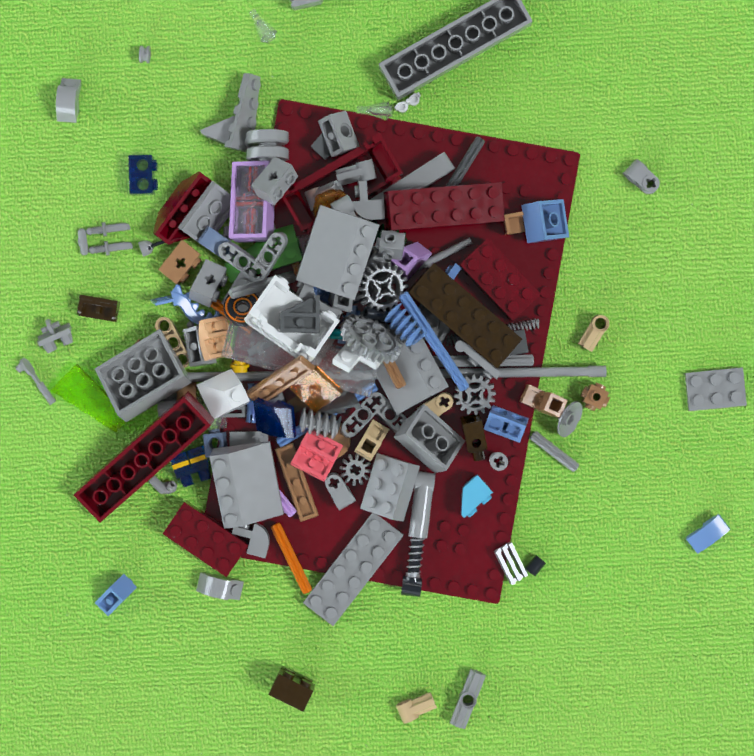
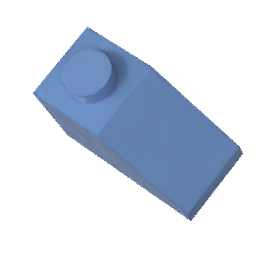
M123 574L95 604L109 616L137 587L130 578Z

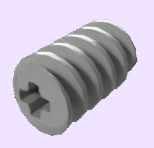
M303 408L299 426L302 433L308 428L309 434L316 430V436H319L321 431H323L324 438L331 433V439H334L338 434L341 416L336 421L334 414L329 419L328 413H324L321 417L320 411L313 415V410L310 409L306 414V410Z

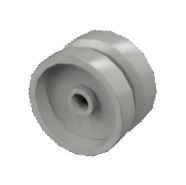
M276 129L247 131L246 143L252 145V147L246 150V160L271 162L274 157H277L283 161H288L289 150L283 147V145L289 142V132Z

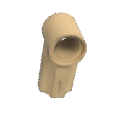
M595 315L578 344L592 352L604 332L609 328L608 318L604 315ZM598 318H603L605 321V325L601 329L595 326V321Z
M431 692L415 699L404 700L398 703L396 708L403 724L417 719L419 715L437 708Z

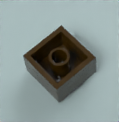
M280 668L269 695L304 712L314 691L315 684L312 683L313 680L306 676L301 678L295 675L296 672L290 668Z

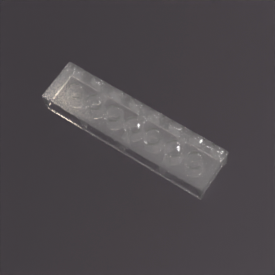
M232 322L229 323L221 354L222 357L273 371L279 370L295 359L294 356L251 326L239 327L233 325ZM325 342L318 354L310 362L315 366L314 371L302 379L371 397L378 368L375 370L358 361L348 373L332 364L333 358L343 347Z

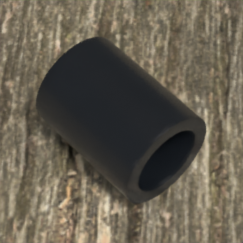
M535 555L525 569L536 577L546 563Z

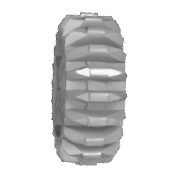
M379 261L378 266L373 262L371 263L372 269L368 266L365 267L367 273H363V279L360 282L361 287L358 288V291L362 293L358 294L357 297L364 298L361 304H367L371 309L376 308L377 311L379 309L386 311L387 308L391 311L393 309L392 306L395 307L398 305V301L401 302L399 296L404 293L403 288H408L407 284H403L407 278L400 277L403 271H397V265L391 267V262H386L385 266L383 261ZM379 272H388L380 280L373 278ZM392 277L394 278L396 284L395 291H393L391 288V283L393 281ZM369 283L373 286L372 298L368 292ZM376 283L383 284L387 291H382ZM384 295L392 297L384 303H376Z

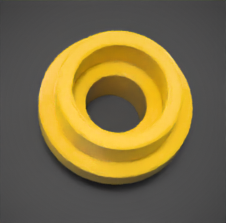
M235 359L233 363H230V367L234 373H245L248 371L249 363L245 359Z

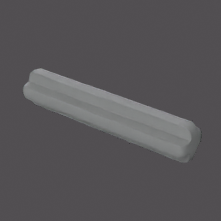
M537 431L532 433L530 440L572 472L578 469L579 464Z

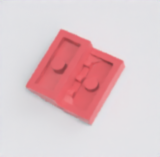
M315 430L311 434L307 431L290 465L325 482L343 445L328 437L324 438L322 434L316 436Z

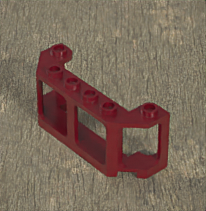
M380 132L372 136V139L364 142L363 145L299 182L293 183L284 193L282 199L302 233L307 232L308 234L312 231L316 218L315 212L311 211L303 193L304 190L327 176H331L336 181V170L348 165L361 156L366 155L369 160L372 159L374 169L382 181L381 184L367 191L368 197L372 194L374 196L384 191V187L390 183L393 185L401 180L403 172ZM381 143L398 171L390 177L386 176L373 154V149ZM342 185L344 190L343 197L348 195L351 201H359L358 197L355 199L352 197L346 185ZM297 195L312 222L302 226L286 198Z

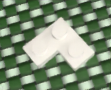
M346 344L333 358L332 362L333 365L348 373L358 361L375 370L380 365L377 360L372 362L371 358L365 360L364 355L358 356V352L351 351L352 347L346 346Z

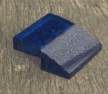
M259 397L253 401L258 432L282 438H295L297 436L294 407L280 400L273 404Z

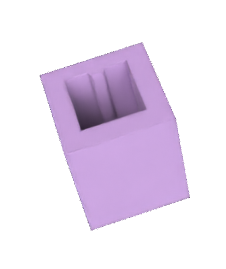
M415 242L404 246L402 260L392 259L391 264L392 266L397 265V271H403L401 277H406V281H408L432 255V252L420 243Z

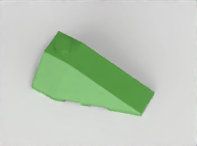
M293 224L275 229L273 233L283 232L287 235L288 243L272 270L300 263L303 257ZM280 237L275 238L276 244L271 248L275 249L278 244H282ZM256 242L245 251L257 258L266 242ZM266 251L264 258L267 262H271L273 255L271 252ZM241 256L239 258L240 265L246 267L248 263L246 257ZM227 262L225 267L227 268L229 281L232 283L241 271ZM260 268L257 269V270H255V271H257V274H256V275L261 274V273H260V271H261Z

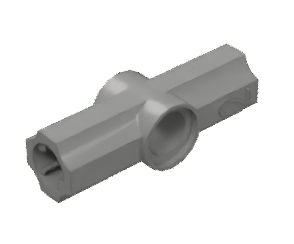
M470 669L464 687L459 694L458 702L449 722L450 724L458 728H466L486 677L482 672ZM465 695L473 697L470 703H465L462 699Z

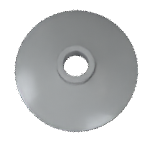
M577 401L572 402L565 408L561 417L558 418L557 432L561 437H567L575 430L582 416L583 409L581 403Z

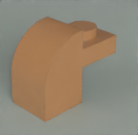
M526 384L519 402L546 415L560 418L568 400L554 393L545 392L530 384Z

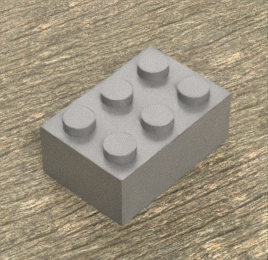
M377 453L360 509L391 520L404 521L420 466Z

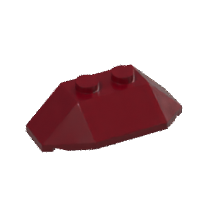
M198 171L180 182L158 212L153 234L168 245L191 238L179 229L178 226L209 186L211 180Z

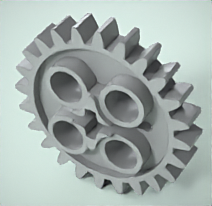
M355 315L354 318L349 317V319H346L340 330L342 331L340 334L343 336L342 340L347 342L346 346H351V351H357L358 356L364 355L365 360L371 358L372 362L377 360L380 364L383 361L386 364L389 361L393 363L402 351V344L399 343L400 338H396V334L390 332L391 328H385L384 323L378 324V320L374 322L371 319H365L363 316L359 318Z

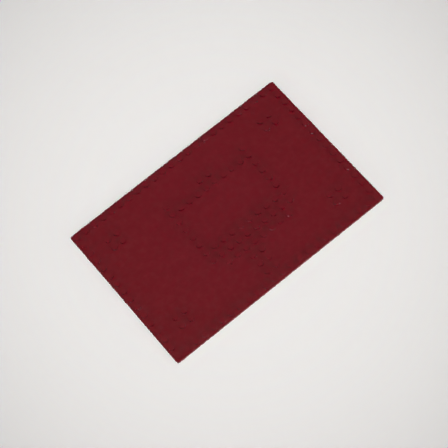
M284 99L279 101L274 129L289 132V142L283 145V147L289 150V160L285 162L291 164L298 175L295 180L296 183L345 155L342 154L334 157L330 155L327 160H324L311 148V145L322 134L318 121L330 114L345 110ZM346 111L359 146L380 132L403 172L401 179L445 152L455 169L427 188L446 187L477 136L482 138L485 143L459 185L502 182L504 215L522 212L521 205L564 199L568 225L580 160L578 152ZM382 143L373 149V154L386 176L390 177L398 172ZM366 155L361 156L344 167L356 165L355 163L369 160ZM376 171L377 178L367 181V191L382 183ZM327 176L306 188L303 193L316 187H322L334 181L331 176ZM357 182L346 184L352 197L355 199L354 186H358ZM391 183L384 187V190L392 186ZM372 194L371 196H369V197H368V200H370V199H372L373 197H375L374 194ZM297 195L286 198L302 226L312 222ZM341 196V197H339V198H337V199H335V200H333V201L328 202L327 205H326V207L331 208L330 204H331L332 202H334V201H336V200L342 198L343 196ZM281 198L274 207L275 229L293 224L303 257L307 246V239L310 237L311 232L308 234L307 232L302 233L284 200ZM386 218L376 220L379 227L383 223L384 230H386ZM503 222L399 230V233L406 232L407 241L405 246L418 242L432 252L431 256L470 237L472 245L435 263L444 272L449 265L454 266L455 263L460 265L488 238L541 295L516 319L511 321L462 269L458 272L454 281L506 325L510 324L511 326V323L517 322L518 324L519 321L522 323L523 320L526 323V320L539 319V329L536 326V322L535 330L533 326L532 330L528 326V331H526L524 326L528 353L517 354H532L534 356L533 366H499L498 368L542 367L565 238L527 243L525 232L505 235ZM301 262L272 270L267 277L294 271L297 276ZM428 267L414 273L408 281H404L403 284H407L408 288H403V291H408ZM295 280V282L288 284V286L295 292H297L299 288L297 287V280ZM395 283L391 285L393 291L396 289ZM410 295L417 307H419L421 303ZM382 297L376 303H384L387 300ZM361 301L352 306H357V310L362 312L367 304L362 305ZM402 304L400 306L401 310L405 309V307ZM342 311L339 318L340 321L335 327L336 329L341 328L339 325L343 322V318L347 314L346 311ZM238 326L232 363L235 359H245L249 363L247 372L277 371L294 360L295 357L277 344L250 356L247 349L268 338L255 329L252 333H248ZM450 330L448 336L450 337L452 334L454 337V334L456 333L453 330ZM446 336L442 345L450 356L467 355L464 351L458 352L455 349L454 343L452 346L450 343L449 346H446ZM335 339L319 365L310 362L315 366L314 371L343 370L333 365L332 362L333 358L345 344L338 343V339ZM424 340L432 356H437L429 343ZM358 361V363L353 367L352 370L373 369L372 367L362 363L361 361ZM458 367V369H460V368H483V367ZM540 377L492 378L488 383H493L494 388L491 390L496 391V395L491 396L495 398V402H490L491 408L495 405L529 418L520 443L484 430L487 449L483 450L484 460L474 461L472 453H468L466 443L464 442L447 471L435 473L428 537L423 540L424 546L422 547L423 553L421 554L423 559L420 562L422 564L420 567V578H422L421 591L493 604L500 602L505 573L494 551L511 541L534 414L532 407L519 401L526 384L538 388ZM444 378L449 386L448 388L401 412L408 418L417 410V407L426 401L433 399L443 392L450 393L453 396L454 403L439 418L464 440L460 417L475 414L474 411L467 414L466 408L461 411L460 406L462 404L456 405L455 401L459 398H454V393L458 391L455 390L456 384L452 378ZM378 379L299 380L282 391L286 402L304 391L312 393L314 401L347 382L353 392L374 382L378 388L376 392L381 393L388 399ZM240 381V382L242 383V385H243V387H244V389H245V391H246V393H247L248 383L258 384V383L261 382V381ZM485 389L483 395L487 398L488 391ZM465 390L462 392V398H463V400L465 399V396L467 395V393L465 392ZM478 391L476 393L471 392V395L478 396ZM367 397L359 401L360 405L367 399ZM372 397L373 402L369 406H367L368 408H370V410L376 404L380 406V399L378 397ZM441 397L442 401L440 404L448 406L450 399ZM315 402L311 407L305 408L306 414L310 409L313 410V415L319 411ZM265 403L258 406V423L246 422V417H222L220 432H226L228 447L230 446V432L268 431V441L271 444L279 490L295 507L275 449L280 448L276 438L299 425L303 409L293 414L295 420L291 423H288L279 409L280 406L269 410ZM355 407L347 408L345 413L335 415L336 421L341 416L340 423L343 424L356 410ZM487 407L484 408V414L481 410L478 411L483 429L491 410ZM234 410L229 413H242V410ZM360 410L358 418L366 420L368 413L365 410ZM386 410L385 417L388 420H393L395 417L394 411ZM376 414L354 437H351L347 452L336 459L329 472H336L339 475L346 472V470L339 469L340 466H347L342 460L346 459L350 462L348 454L352 455L353 460L355 459L356 452L354 450L372 420H375L389 429L376 454H384L420 466L419 471L434 473L394 438L396 433ZM352 417L351 419L354 422L350 426L347 424L345 426L349 432L354 433V426L358 424L360 427L361 424L357 423L354 417ZM398 417V419L392 424L395 426V424L398 423L401 426V424L398 422L399 420H401V418ZM305 434L288 444L294 443L297 451ZM501 452L507 457L508 465L504 470L498 471L491 467L489 458L492 453ZM376 454L374 455L373 459L370 461V462H371V465L365 467V469H372V468H373V464H374V461H375V458H376ZM353 464V468L350 471L359 474L361 467ZM212 472L205 513L223 525ZM304 472L319 516L300 522L297 512L291 517H288L284 512L283 515L257 522L263 525L269 533L270 545L266 558L246 554L247 547L240 558L289 566L271 530L272 525L280 523L302 569L326 573L371 515V512L360 509L369 480L361 477L363 484L360 485L359 480L356 479V485L353 486V479L346 483L345 480L348 475L342 477L356 501L339 511L326 488L325 482ZM477 474L493 492L491 494L492 498L484 505L480 503L476 507L477 511L471 517L466 516L464 518L461 515L462 486ZM331 478L330 485L333 484L334 486H337L338 479L334 480L333 478ZM414 488L404 521L391 520L380 516L404 535L369 581L402 587L403 576H406L408 571L407 566L409 565L408 559L410 557L408 553H410L411 549L409 546H411L410 540L412 537L408 536ZM255 523L249 524L250 529H253ZM240 536L247 542H250V538ZM503 551L500 552L505 563H507V559Z

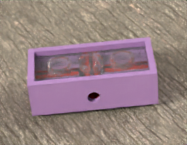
M270 161L232 162L229 238L235 242H266L270 235L273 234L275 205L259 198L251 187Z

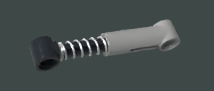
M418 471L415 481L408 536L412 537L410 540L411 546H409L411 549L410 553H408L410 555L408 559L409 565L407 566L406 576H403L401 595L420 597L422 578H420V567L422 564L420 562L423 559L421 557L423 553L422 547L424 546L423 540L428 537L435 473Z

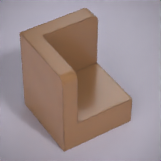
M523 211L504 215L505 235L525 232L522 217L524 215Z

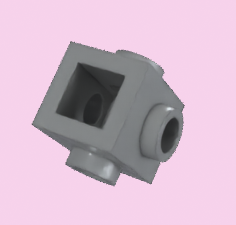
M382 230L381 238L377 237L376 241L379 257L387 260H402L405 233Z

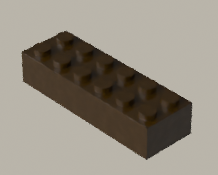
M433 262L407 291L496 368L503 363L522 340L519 335Z

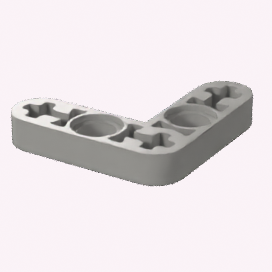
M283 232L271 234L257 258L231 241L222 243L218 248V253L222 259L253 281L267 278L287 246L288 238ZM280 237L282 244H278L275 249L271 248L276 244L275 238ZM226 247H230L229 251H230L231 253L226 254V249H225V248H226ZM266 251L271 252L273 255L271 262H267L264 258ZM241 256L246 257L248 261L246 267L241 266L239 263ZM260 268V269H261L260 273H261L262 275L257 276V275H256V274H257V271H255V270H257V269Z
M374 392L361 404L362 408L355 410L342 424L341 433L347 438L354 437L375 414L396 433L400 425L396 423L394 426L392 423L400 417L401 420L398 422L402 425L407 418L402 413L397 415L390 401L381 393ZM372 397H378L380 399V406L376 404L370 410V408H368L367 406H369L373 402ZM360 410H365L368 413L366 420L358 418ZM386 410L394 411L395 417L393 420H388L385 417ZM354 417L355 421L361 424V426L359 427L356 424L353 428L354 433H347L345 425L350 426L354 422L351 418Z

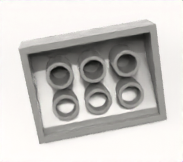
M320 205L295 280L355 300L379 224Z
M396 328L391 329L390 332L395 333ZM402 334L396 335L395 337L400 338ZM423 338L416 344L408 347L405 345L407 339L399 341L402 344V351L397 360L394 361L406 382L404 387L400 389L395 387L383 362L376 370L372 368L397 415L449 387Z
M161 329L95 368L117 415L125 422H128L192 383L184 366Z
M270 441L214 448L209 457L224 529L246 526L284 514Z

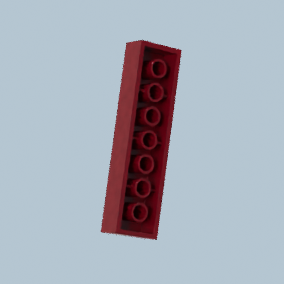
M188 391L79 487L74 496L101 523L207 430L215 419Z

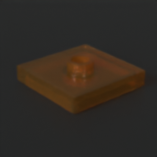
M314 365L313 372L290 386L289 389L316 412L340 396L343 390L317 365Z

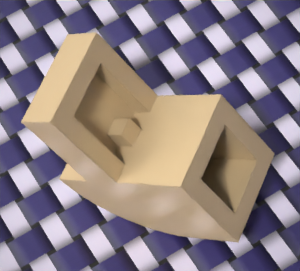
M372 420L354 452L371 461L389 429Z

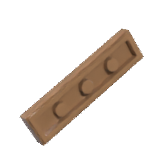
M300 355L247 390V396L257 405L261 406L313 372L315 366Z
M294 443L275 449L300 522L319 516L304 471L290 465L297 452Z

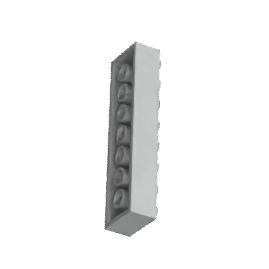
M491 0L379 63V69L398 101L532 25L533 21L521 0Z

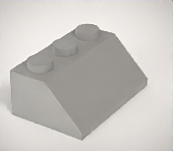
M425 404L409 416L394 435L397 441L434 473L447 471L465 442L461 436Z

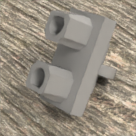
M50 319L45 320L47 326L41 328L44 334L38 336L37 341L39 347L43 346L46 352L50 353L57 349L54 340L60 338L64 346L73 342L72 327L70 323L61 326L59 321L52 323Z

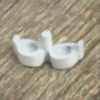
M414 93L406 101L396 104L395 110L405 113L408 110V105H418L420 93Z

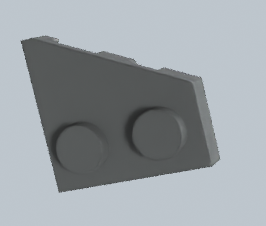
M316 295L280 312L279 333L319 334L320 295Z
M348 382L314 401L322 416L324 413H328V416L335 413H345L346 409L355 407L356 410L362 408Z

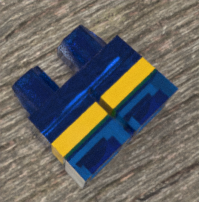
M204 445L179 453L170 461L176 478H180L183 487L194 484L191 474L198 472L201 482L211 479L209 469L211 464L209 458L205 457Z

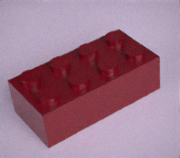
M488 238L459 265L511 321L516 319L541 295Z
M187 500L182 504L163 532V535L225 577L229 575L249 545V542L238 535L232 534L230 529H224L221 523Z

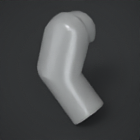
M156 476L149 480V483L160 494H172L176 491L177 484L174 481L161 482Z

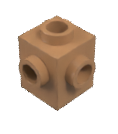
M597 382L595 385L589 384L588 387L585 386L581 393V397H583L581 401L586 403L584 407L595 411L596 408L599 410L602 407L605 408L610 399L608 397L609 392L605 391L606 387ZM595 393H598L600 396L597 401L593 399Z

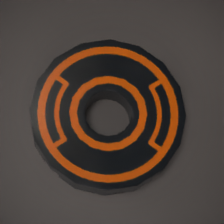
M253 293L235 299L228 295L223 306L226 319L235 326H249L244 318L259 299L258 295ZM239 305H246L248 307L244 312L239 311L237 308Z

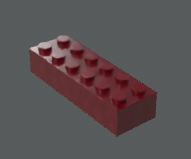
M502 182L383 192L387 231L505 221Z

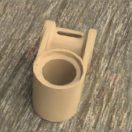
M443 392L423 404L439 417L452 407L454 399L450 393ZM441 397L450 399L448 406L440 404L442 401Z

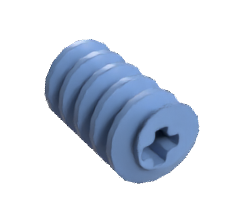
M400 303L388 313L384 321L386 323L391 322L390 328H396V335L402 334L400 336L401 341L407 339L405 345L408 347L419 342L427 332L420 333L422 326L414 327L417 320L410 322L409 320L412 315L405 316L404 314L407 309L399 310L402 305Z

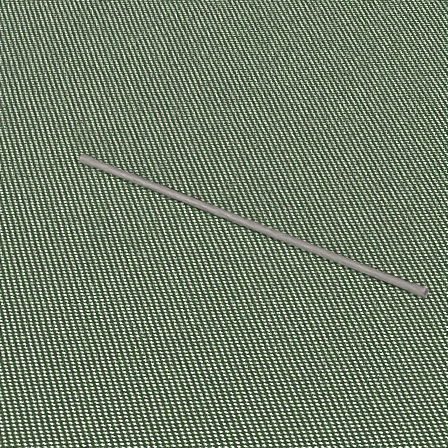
M606 365L496 368L502 373L498 378L606 377L607 375ZM484 368L459 369L464 378L465 375L471 378L472 373H475L476 377L481 373L483 378H487L483 373ZM440 369L444 378H451L446 369ZM319 370L311 372L301 380H362L378 378L373 370H351L349 373L345 370ZM249 371L235 373L240 381H262L276 371ZM187 372L192 382H204L223 373Z

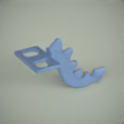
M179 284L170 291L171 296L151 299V303L155 306L172 302L173 306H179L191 322L198 325L201 320L223 316L218 311H215L214 316L211 312H208L206 317L204 316L205 311L203 309L197 312L199 304L191 303V299H189L190 292L182 294Z

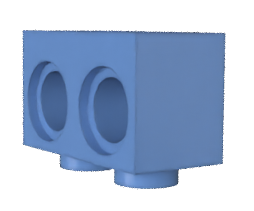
M493 405L484 430L520 443L529 418Z

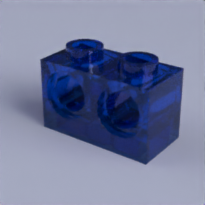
M128 155L130 195H155V190H158V179H155L154 171L158 170L157 160H154L152 155ZM147 161L148 168L141 171L139 169L140 162ZM142 180L149 182V186L145 190H141L139 187Z

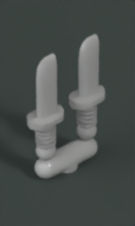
M102 222V227H89L87 230L80 228L78 230L80 253L85 256L88 252L91 254L106 252L107 256L112 251L133 249V245L130 242L108 244V241H104L105 245L92 246L88 250L86 233L88 235L103 233L104 237L110 232L130 230V225L128 223L106 225L105 222Z

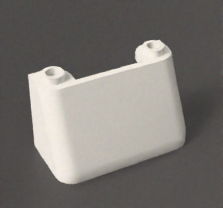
M275 275L244 320L249 326L295 358L302 355L311 362L340 320L337 319L333 312L329 310L327 312L322 311L320 312L319 334L279 333L280 312L304 302V300L289 291V282L285 278Z

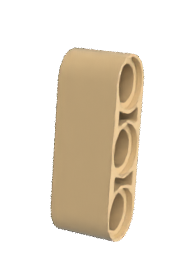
M167 317L157 319L155 322L156 331L160 329L162 321H168L169 329L162 332L168 342L173 337L177 338L178 346L173 348L178 357L181 354L187 357V362L183 366L184 368L189 367L187 347L174 322Z

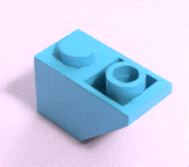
M477 474L462 486L461 515L464 518L466 516L471 517L477 511L476 507L480 503L484 505L492 498L491 494L493 492Z

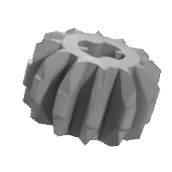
M356 453L353 460L352 455L348 454L350 462L346 459L342 460L347 466L339 467L341 470H346L340 476L348 475L345 482L348 483L350 479H353V486L356 485V479L362 485L363 480L361 477L369 480V476L364 473H371L372 469H365V467L371 465V462L369 461L364 464L363 462L366 458L362 457L361 460H358L359 454ZM353 464L361 467L359 474L350 471L353 468Z

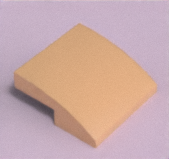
M225 316L199 321V342L204 361L234 354L227 337L232 334V331Z

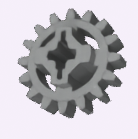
M472 373L471 378L465 375V379L469 384V387L465 390L467 395L463 400L462 392L455 386V390L458 392L454 393V398H459L455 401L456 405L462 404L460 410L463 411L466 408L467 414L474 411L475 415H477L479 410L484 414V408L491 409L490 402H495V398L491 397L496 395V391L491 390L494 388V384H488L490 379L488 377L483 379L481 373L478 377L475 376V373ZM485 389L488 391L487 398L483 395ZM478 391V396L471 395V392L476 393Z

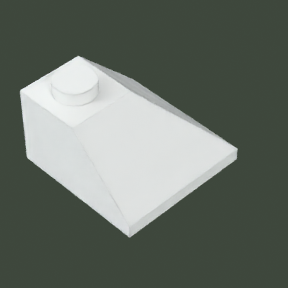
M232 369L196 385L210 415L214 419L250 402L242 383Z

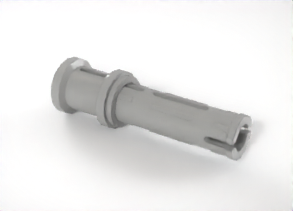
M494 452L490 455L489 462L493 469L501 471L507 467L508 459L503 453Z

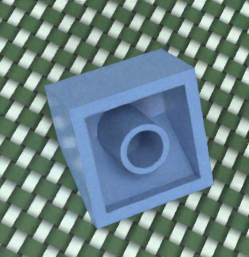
M564 199L537 201L521 205L524 214L523 219L527 243L569 237Z

